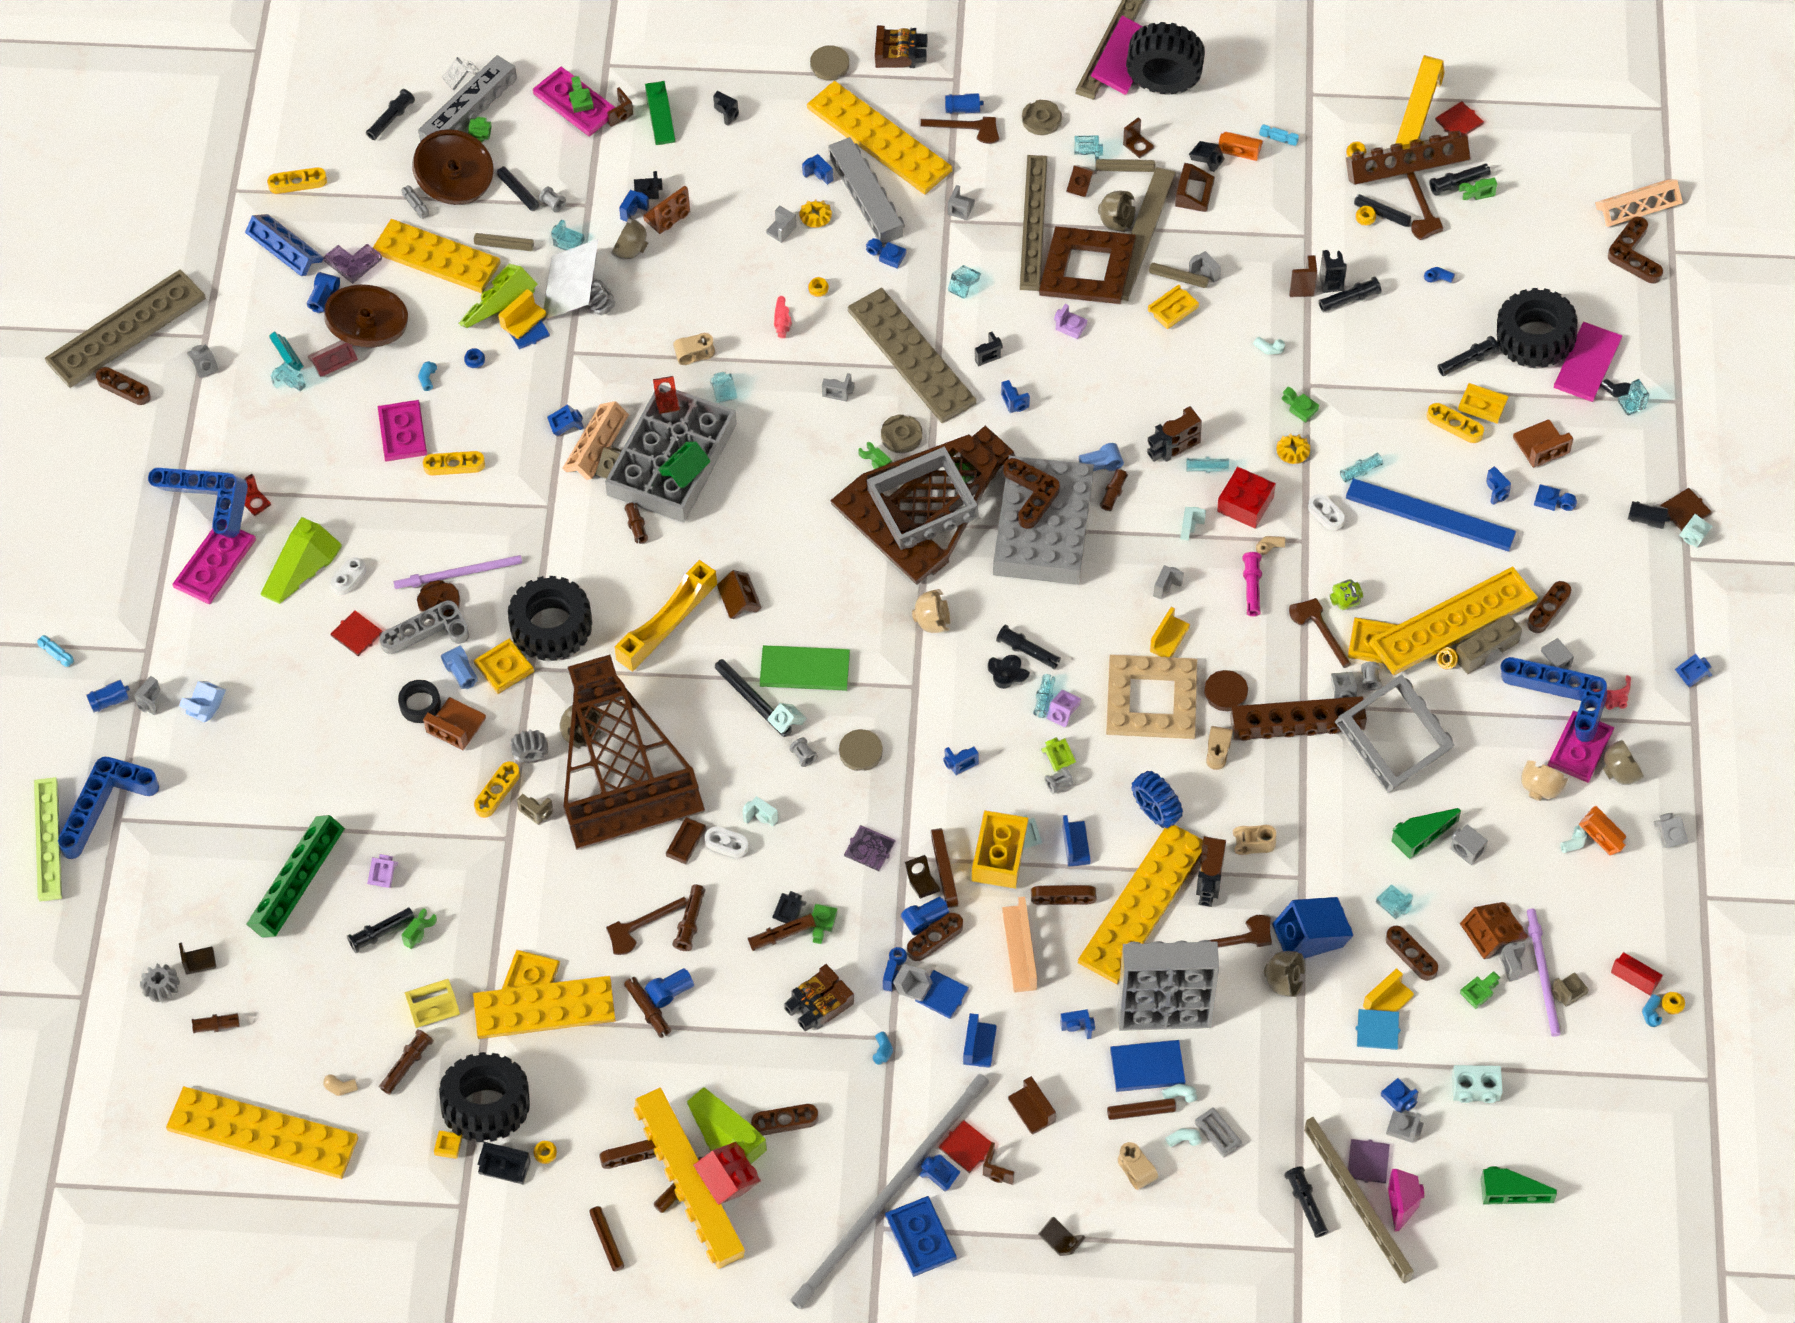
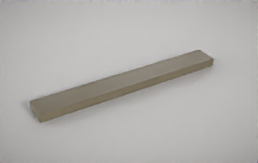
M1145 0L1121 1L1076 88L1077 95L1092 100L1095 99L1103 84L1091 77L1095 66L1121 16L1123 15L1135 21Z
M1027 155L1020 290L1039 291L1041 284L1047 156Z
M1156 167L1131 232V234H1136V242L1122 300H1129L1174 181L1175 171Z
M1315 1118L1307 1119L1304 1129L1305 1133L1402 1283L1405 1284L1411 1281L1414 1272Z

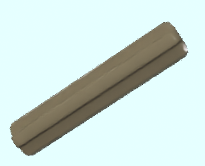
M1096 159L1095 169L1097 171L1154 172L1155 161Z
M475 233L474 235L475 245L533 251L534 248L533 239Z
M1151 263L1149 267V273L1198 287L1207 288L1209 283L1208 277L1161 264Z

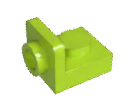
M1055 737L1045 742L1046 747L1041 749L1042 753L1046 752L1054 772L1076 763L1065 738L1058 740Z

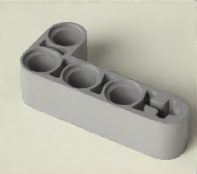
M444 601L385 630L380 635L379 640L385 653L395 654L443 629H446L453 642L461 644L469 638V631L457 605L452 601ZM452 609L455 612L452 616L446 617L443 615L444 611ZM427 619L435 620L432 626L424 625ZM456 628L464 629L461 635H455L453 631ZM407 629L415 630L412 636L404 635ZM400 633L402 641L399 640L397 634ZM391 639L394 644L390 645L387 643V640Z

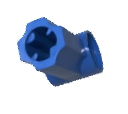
M318 272L314 280V289L307 301V307L316 313L324 312L328 298L339 290L340 277Z
M939 896L919 907L918 905H913L906 908L901 913V918L911 934L915 936L927 929L930 924L949 914V909L945 900Z
M683 968L664 979L660 977L653 979L645 986V990L655 1006L663 1008L670 1004L675 996L694 987V982L688 970Z

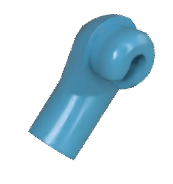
M427 361L423 363L418 374L424 391H430L433 388L429 376L437 370V365L434 362Z
M1655 994L1651 995L1642 1009L1646 1024L1650 1027H1657L1662 1023V1017H1659V1014L1656 1012L1662 1000Z
M884 1031L875 1036L880 1047L877 1053L873 1054L872 1058L877 1065H881L883 1062L886 1063L893 1053V1047Z

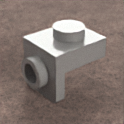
M206 344L197 345L187 352L189 360L195 366L200 378L219 370L213 353Z
M1666 813L1659 816L1660 820L1654 821V825L1659 826L1665 848L1688 842L1681 816Z

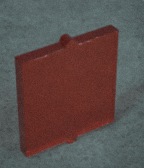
M1463 101L1435 118V121L1444 128V132L1448 133L1460 131L1467 135L1484 124V121L1475 114V110H1471Z
M354 610L345 620L340 621L341 624L330 635L355 655L359 656L369 646L373 645V642L383 631Z
M963 1120L954 1131L949 1132V1136L939 1145L938 1149L970 1173L980 1162H984V1157L987 1155L992 1142Z

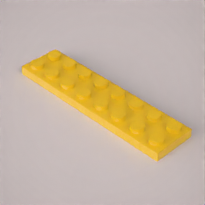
M835 80L807 103L808 110L845 137H851L853 142L857 143L860 148L924 195L952 172V165Z
M1512 566L1371 638L1369 644L1393 676L1439 653L1443 648L1451 647L1482 631L1507 614L1511 616L1537 603L1538 597Z
M1176 825L1164 828L1078 958V964L1118 984L1120 981L1123 944L1130 942L1145 943L1201 857L1203 839Z
M183 1086L166 1126L169 1132L342 1179L359 1138L356 1133Z

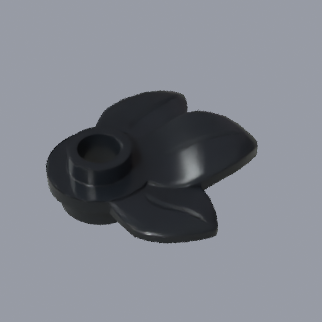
M1008 655L1003 660L992 657L988 661V671L993 674V681L998 688L1007 689L1014 682L1025 681L1030 675L1028 670L1021 668V659L1017 655Z

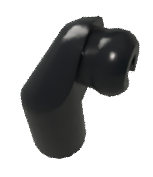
M1606 378L1600 385L1616 398L1628 396L1633 392V385L1627 382L1614 384Z

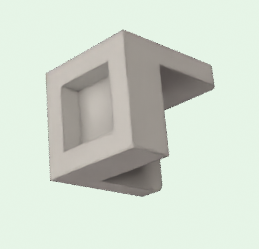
M959 185L955 186L948 201V215L967 220L974 207L975 200L961 196Z
M779 205L775 210V221L766 230V233L782 243L797 227L796 214Z
M1559 638L1541 648L1543 655L1550 661V666L1567 670L1571 668L1574 656Z
M907 964L902 965L893 982L900 995L919 1001L924 1000L933 984L926 970Z

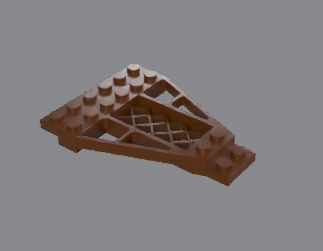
M986 425L973 436L970 434L863 473L830 500L834 508L916 585L929 574L934 576L949 563V558L968 523L965 522L957 526L958 528L945 550L932 539L921 541L912 548L900 550L868 491L867 480L945 446L952 461L960 463V470L958 471L961 477L974 476L972 483L965 484L972 496L975 495L974 500L978 505L987 486L995 477L999 468L1009 459V455L1015 456L1014 451ZM963 463H964L970 470H963ZM936 469L906 482L890 496H885L883 493L880 494L901 534L953 513L964 504L959 494L955 497H946L947 490H956L953 483H947L948 474L945 470ZM932 476H944V483H932ZM929 478V483H923L926 479ZM917 490H928V497H916ZM932 490H943V497H931ZM913 491V497H906ZM901 503H913L912 510H901ZM916 503H928L927 510H916ZM931 503H943V507L940 510H931ZM915 516H927V521L915 523Z
M611 655L568 666L574 693L563 809L576 850L705 812L693 767L688 764L627 690L616 674ZM612 703L624 708L619 718L608 713ZM607 704H608V706L606 707L605 711L602 710V709H600V708H598V707H600V706H604V705H607ZM632 708H635L662 741L650 745L643 744ZM591 709L603 714L598 724L586 719ZM626 711L630 724L622 720ZM605 716L616 721L612 731L600 726ZM585 723L595 728L590 737ZM619 723L630 728L625 739L614 733ZM578 724L584 737L590 762L571 767L575 726ZM598 730L609 735L604 745L593 740ZM632 732L634 733L637 745L628 741ZM612 737L623 742L618 752L607 747ZM592 744L601 748V751L597 758L595 756ZM626 744L637 750L632 760L621 754ZM667 746L685 769L654 778L646 752ZM604 750L616 756L611 766L599 761ZM639 753H640V756H641L643 765H641V764L635 762V759L637 758V756H638ZM618 758L630 763L625 773L613 768ZM598 765L608 769L603 779ZM632 765L643 770L639 780L627 775ZM588 768L593 769L601 794L569 803L571 773ZM611 771L622 777L617 787L606 782ZM645 774H646L648 780L642 781V779L644 778V776H645ZM625 779L635 783L625 787H621ZM605 786L613 790L606 792Z

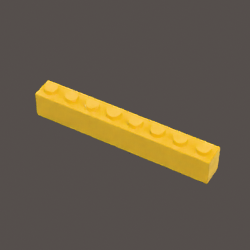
M659 1087L636 1098L633 1112L638 1121L642 1120L645 1126L643 1131L647 1140H652L656 1146L654 1153L658 1161H663L666 1167L664 1172L669 1182H674L676 1189H674L679 1202H684L687 1208L685 1213L690 1223H695L697 1230H695L700 1243H705L708 1249L706 1254L711 1264L715 1263L717 1268L720 1269L743 1258L745 1249L722 1205L717 1204L693 1166L699 1160L662 1088Z

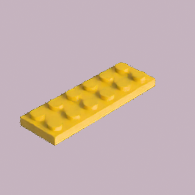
M390 219L372 248L373 254L479 293H483L501 263L500 258L394 219Z
M610 976L473 993L478 1039L616 1022Z

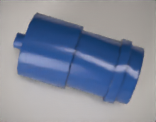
M979 93L945 95L946 113H980V106L984 105V101H980Z
M120 679L105 685L106 687L86 694L93 713L129 700L127 691L130 690L129 686L124 687Z

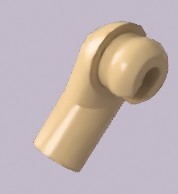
M1265 536L1257 543L1256 551L1261 555H1265L1274 547L1285 548V537Z
M332 1074L324 1078V1087L336 1096L358 1090L355 1079L342 1082Z

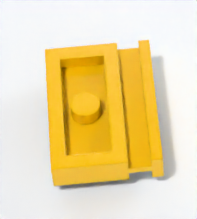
M1178 284L1148 305V312H1152L1154 317L1164 327L1169 329L1199 307V302L1186 290L1181 289V286Z
M1468 383L1459 403L1458 411L1498 424L1508 401V396Z

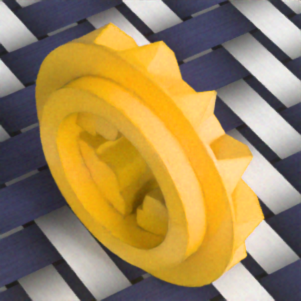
M817 199L813 202L807 200L805 205H801L799 216L805 225L818 228L826 225L831 220L832 211L830 205H827L824 200L821 202L817 201ZM812 210L819 211V216L815 213L812 214Z
M1290 433L1286 437L1282 436L1281 440L1277 442L1276 451L1279 458L1284 462L1298 464L1309 457L1310 445L1307 442V438L1303 439L1300 434L1294 436ZM1291 444L1297 447L1296 454L1290 448Z

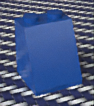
M1338 897L1292 900L1272 923L1282 950L1302 953L1304 959L1343 948L1354 936Z

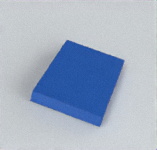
M1179 1040L1110 1046L1116 1092L1171 1087L1176 1084L1185 1085L1186 1081Z
M929 1196L885 1213L887 1222L913 1277L957 1260V1256Z

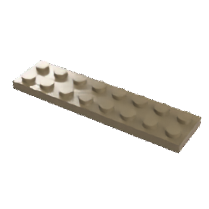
M179 269L45 357V361L62 381L71 388L205 300V294Z
M882 287L848 306V312L941 423L948 421L976 404V398Z

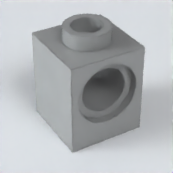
M1467 824L1462 830L1457 829L1451 837L1452 844L1450 849L1472 865L1486 851L1488 840Z

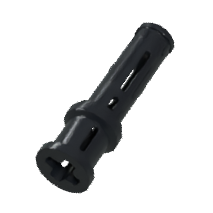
M401 89L397 98L389 102V108L366 131V135L370 139L376 140L397 116L404 114L409 104L415 102V97L411 92Z
M1485 163L1459 173H1446L1444 177L1438 179L1431 178L1429 180L1430 189L1437 196L1443 191L1455 190L1462 183L1490 176L1491 170L1488 164Z
M1375 276L1371 277L1369 281L1355 283L1348 290L1318 300L1319 307L1322 312H1326L1357 299L1363 301L1367 296L1375 293L1377 295L1381 294V285Z
M1488 336L1485 341L1479 344H1472L1469 350L1438 364V371L1442 376H1446L1475 360L1482 361L1485 356L1499 352L1498 343L1493 336Z
M1006 624L997 635L996 641L998 643L1003 642L1009 645L1015 652L1020 650L1054 670L1058 666L1057 662L1061 660V657L1028 641L1023 633L1018 634L1012 631Z
M407 907V909L372 927L366 925L363 930L356 934L347 935L348 942L353 951L358 953L359 949L369 944H376L378 938L411 922L415 916L410 907Z
M1303 1166L1292 1168L1284 1176L1286 1179H1289L1293 1188L1292 1194L1296 1199H1299L1315 1238L1322 1237L1329 1231L1312 1196L1313 1187L1311 1184H1308ZM1309 1206H1311V1209L1317 1221L1314 1220L1313 1215L1309 1209Z

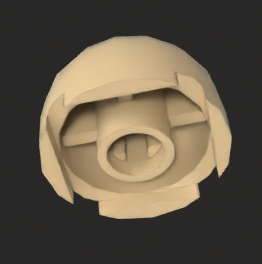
M940 589L931 590L920 595L915 603V609L912 610L914 622H918L919 626L929 633H940L949 630L946 624H950V612L947 601H942L940 595H944Z
M1528 760L1521 775L1523 787L1530 792L1528 796L1541 801L1542 798L1552 799L1559 795L1564 789L1568 778H1564L1562 773L1546 765L1536 767L1535 761Z

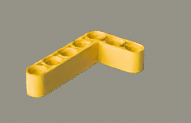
M1427 55L1423 56L1396 143L1405 145L1410 144L1411 140L1420 139L1436 86L1440 87L1444 78V60Z

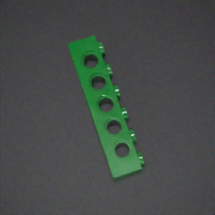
M331 815L316 816L246 923L247 926L262 938L277 936L345 830Z

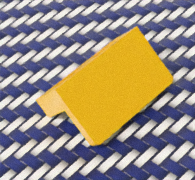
M527 289L498 314L500 326L515 338L520 339L546 316V311L535 303L533 293Z
M1170 607L1151 638L1150 652L1160 657H1172L1190 628L1189 623L1174 617L1175 608Z
M1396 968L1365 996L1363 1007L1366 1010L1398 1012L1413 998L1414 993L1402 983L1403 973Z

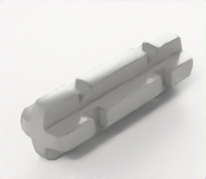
M409 185L401 189L402 195L405 199H408V203L417 212V215L422 219L427 217L429 209L426 205H423V201L416 192H413V188Z

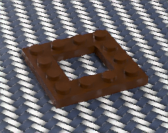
M1055 226L1039 288L1040 296L1121 304L1136 242V234ZM1072 249L1110 253L1104 281L1065 277Z

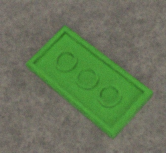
M763 645L760 687L847 691L850 649Z

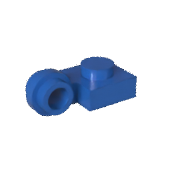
M872 238V240L867 242L866 251L874 256L880 254L879 262L898 269L906 255L905 248L890 242L885 247H882V242L876 238Z
M1540 484L1534 506L1555 511L1557 504L1563 510L1571 511L1576 507L1577 500L1576 496L1571 493H1565L1559 497L1561 489Z
M895 947L889 952V960L883 976V990L892 992L893 982L899 973L897 967L904 964L907 960V952L901 947Z

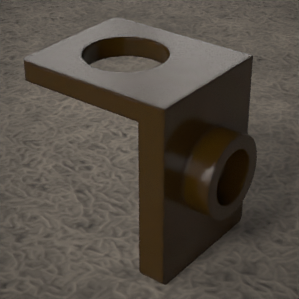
M926 855L905 862L909 883L920 899L940 892V887L930 873ZM917 863H922L923 870L919 873H913L912 867Z
M182 942L179 943L181 961L186 975L217 968L212 946L185 952Z
M1051 1217L1038 1233L1059 1256L1072 1255L1086 1238L1084 1235L1073 1236L1055 1217Z

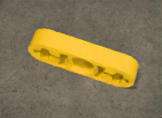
M315 167L274 173L268 177L267 183L272 193L280 194L321 188L327 183V177L324 169ZM295 178L303 179L300 183L297 184L292 182V180Z
M1433 403L1428 407L1427 419L1430 423L1470 443H1478L1482 440L1484 427L1479 422L1441 403ZM1458 420L1460 421L1461 425L1452 426L1450 424V421Z
M479 451L437 453L425 456L423 467L425 473L432 476L477 473L484 469L485 460L483 454ZM451 460H458L460 462L455 467L448 465ZM473 460H478L477 464H473ZM432 462H435L434 467H430Z
M511 761L503 763L475 799L474 808L478 816L482 818L490 817L519 780L520 771L516 763ZM511 770H513L514 774H508V776L506 777L505 772H510ZM496 785L503 787L502 792L498 794L492 793L491 789ZM488 802L489 807H484L483 809H481L480 805H486V803Z

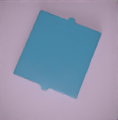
M1359 1009L1358 1025L1355 1027L1357 1031V1047L1397 1050L1398 1034L1401 1031L1398 1028L1399 1012Z

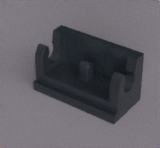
M1322 250L1319 277L1323 293L1344 290L1347 264L1344 263L1343 255L1339 250L1337 251V259L1330 257L1329 250Z
M484 1142L477 1164L480 1165L478 1174L523 1185L531 1163L529 1152Z

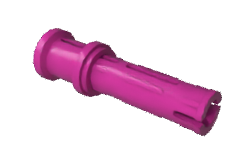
M1247 552L1242 556V560L1245 562L1243 577L1246 580L1247 615L1255 617L1257 614H1261L1259 579L1262 577V571L1260 570L1262 556L1257 552Z

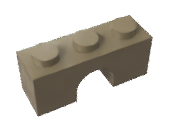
M1507 614L1459 644L1456 649L1458 654L1457 663L1467 674H1470L1483 666L1487 657L1494 650L1499 649L1503 653L1519 643L1522 628Z

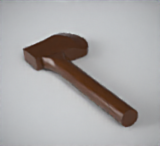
M983 116V119L977 121L921 119V127L974 129L979 131L976 139L982 143L992 144L1000 140L996 127V117Z
M1407 173L1424 216L1423 220H1414L1412 222L1411 230L1413 235L1417 239L1423 240L1443 232L1440 218L1434 217L1431 213L1415 173Z
M1317 598L1290 605L1289 614L1291 619L1299 625H1304L1311 619L1319 628L1342 667H1349L1350 661L1322 618L1321 612H1323V607Z
M682 897L634 921L628 923H620L618 921L607 926L606 930L612 943L613 954L624 955L631 952L635 948L637 941L630 933L686 906V898Z
M1266 915L1252 916L1245 923L1250 930L1249 933L1212 939L1210 941L1217 942L1218 948L1243 943L1256 944L1257 947L1272 945L1270 933L1271 917Z

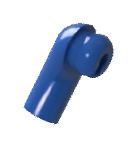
M1440 267L1428 269L1424 273V279L1430 283L1441 279L1452 283L1455 273Z

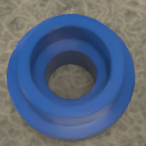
M477 348L469 349L464 356L465 364L470 368L481 367L485 362L484 353Z

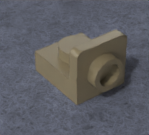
M524 794L517 799L518 810L537 825L543 820H547L553 812L552 800L550 798H547L541 805L534 798H528Z
M1575 972L1563 980L1557 978L1554 980L1552 987L1554 997L1561 1001L1565 1007L1588 994L1589 991Z

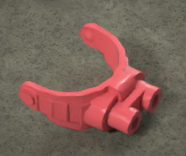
M784 296L778 297L774 315V327L777 329L776 333L779 338H786V333L790 331L792 326L789 308L785 306L786 299Z
M1626 675L1627 685L1619 690H1607L1605 706L1608 710L1614 707L1621 709L1627 707V696L1631 686V677L1629 675ZM1594 689L1593 691H1594V692H1599V691H1601V690H1600V689Z

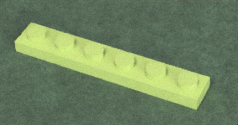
M56 777L34 780L37 892L39 902L62 899L61 853L58 844L60 836L58 780Z

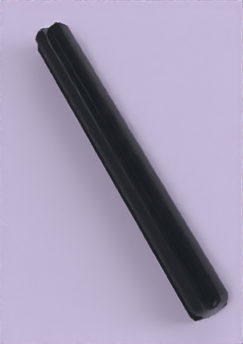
M720 659L715 663V669L782 737H786L792 732V728L789 726L785 733H780L768 721L774 709L724 659Z

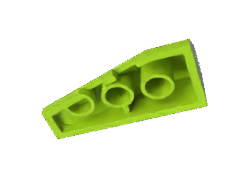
M509 263L491 282L494 286L481 294L482 301L474 304L458 324L468 328L505 309L525 290L528 289L534 293V288L538 284L521 266Z
M301 517L290 533L260 593L261 596L280 604L298 590L299 585L305 580L313 578L316 575L315 572L320 568L328 566L341 549L342 544L320 524Z
M705 1087L687 1101V1105L710 1151L737 1142L743 1148L750 1164L767 1151L766 1139L749 1122Z

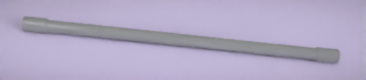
M978 1074L966 1088L964 1094L809 1280L790 1299V1302L796 1308H803L842 1257L970 1103L989 1084V1080L984 1075Z

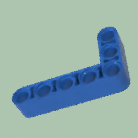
M154 468L149 472V483L164 491L217 495L212 522L213 531L227 538H234L239 534L248 488L245 479L231 473Z
M1514 657L1505 658L1501 662V678L1508 685L1581 701L1575 720V735L1582 742H1589L1594 739L1607 699V683L1603 678ZM1510 669H1511V670H1515V671L1512 672V673L1506 672V671H1508V670H1510ZM1531 674L1537 675L1535 677H1528ZM1552 679L1558 680L1557 682H1550ZM1573 684H1578L1579 686H1578V687H1572L1571 685H1573ZM1594 689H1600L1601 691H1599V692H1594V691H1592V690H1594ZM1588 708H1595V710H1593V711H1588V710H1586V709H1588ZM1589 727L1588 730H1582L1581 728Z
M107 756L99 758L95 762L58 838V844L64 857L75 859L81 855L114 787L144 796H153L159 790V783L155 772L149 768Z

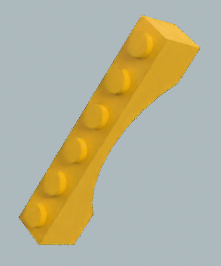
M699 559L684 575L673 595L659 612L641 627L628 632L614 647L616 660L633 672L717 585L716 570Z

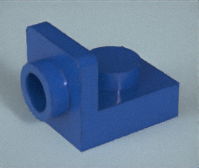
M819 154L806 159L802 164V172L805 178L815 173L816 177L819 180L822 179L827 185L834 181L833 168Z
M630 189L619 207L620 220L627 222L629 217L636 214L638 208L648 211L649 197L642 192Z
M1010 380L1001 382V396L1009 413L1021 412L1029 408V393L1019 395L1017 388L1012 387Z
M568 404L547 417L552 432L557 437L574 426L579 430L584 428L582 414L578 409H573Z
M1495 466L1488 470L1486 482L1492 490L1490 502L1494 505L1499 501H1505L1509 497L1511 482Z
M1694 654L1675 668V671L1689 688L1706 675L1708 677L1713 675L1709 671L1712 667L1705 657L1700 659L1697 654Z
M949 747L944 749V764L948 770L952 769L955 775L979 764V753L975 747L963 749L956 756Z
M1088 1009L1060 1014L1061 1031L1075 1032L1084 1028L1086 1038H1092V1031H1095L1094 1017H1089Z
M1397 1078L1381 1091V1096L1397 1112L1403 1113L1405 1110L1410 1111L1416 1106L1419 1092L1416 1089L1411 1091Z
M938 1154L933 1157L929 1156L924 1160L919 1176L922 1178L928 1177L943 1191H947L960 1174V1171L942 1155Z

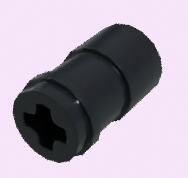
M1632 501L1627 520L1663 529L1665 522H1670L1671 517H1667L1668 508Z

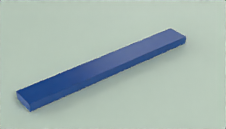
M1354 478L1346 494V499L1508 552L1516 534L1515 530Z

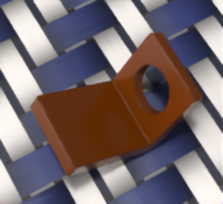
M620 87L617 88V96L621 105L607 112L608 123L611 127L633 115L632 101Z
M1139 117L1124 127L1123 145L1138 158H1141L1151 151L1154 145L1140 134L1141 119ZM1136 143H1143L1146 148L1144 150H1137L1134 145Z
M1074 165L1066 192L1086 197L1092 175L1097 174V171L1080 165Z
M992 1142L983 1164V1176L989 1177L990 1180L996 1183L1004 1182L1013 1185L1014 1171L991 1164L995 1153V1143Z

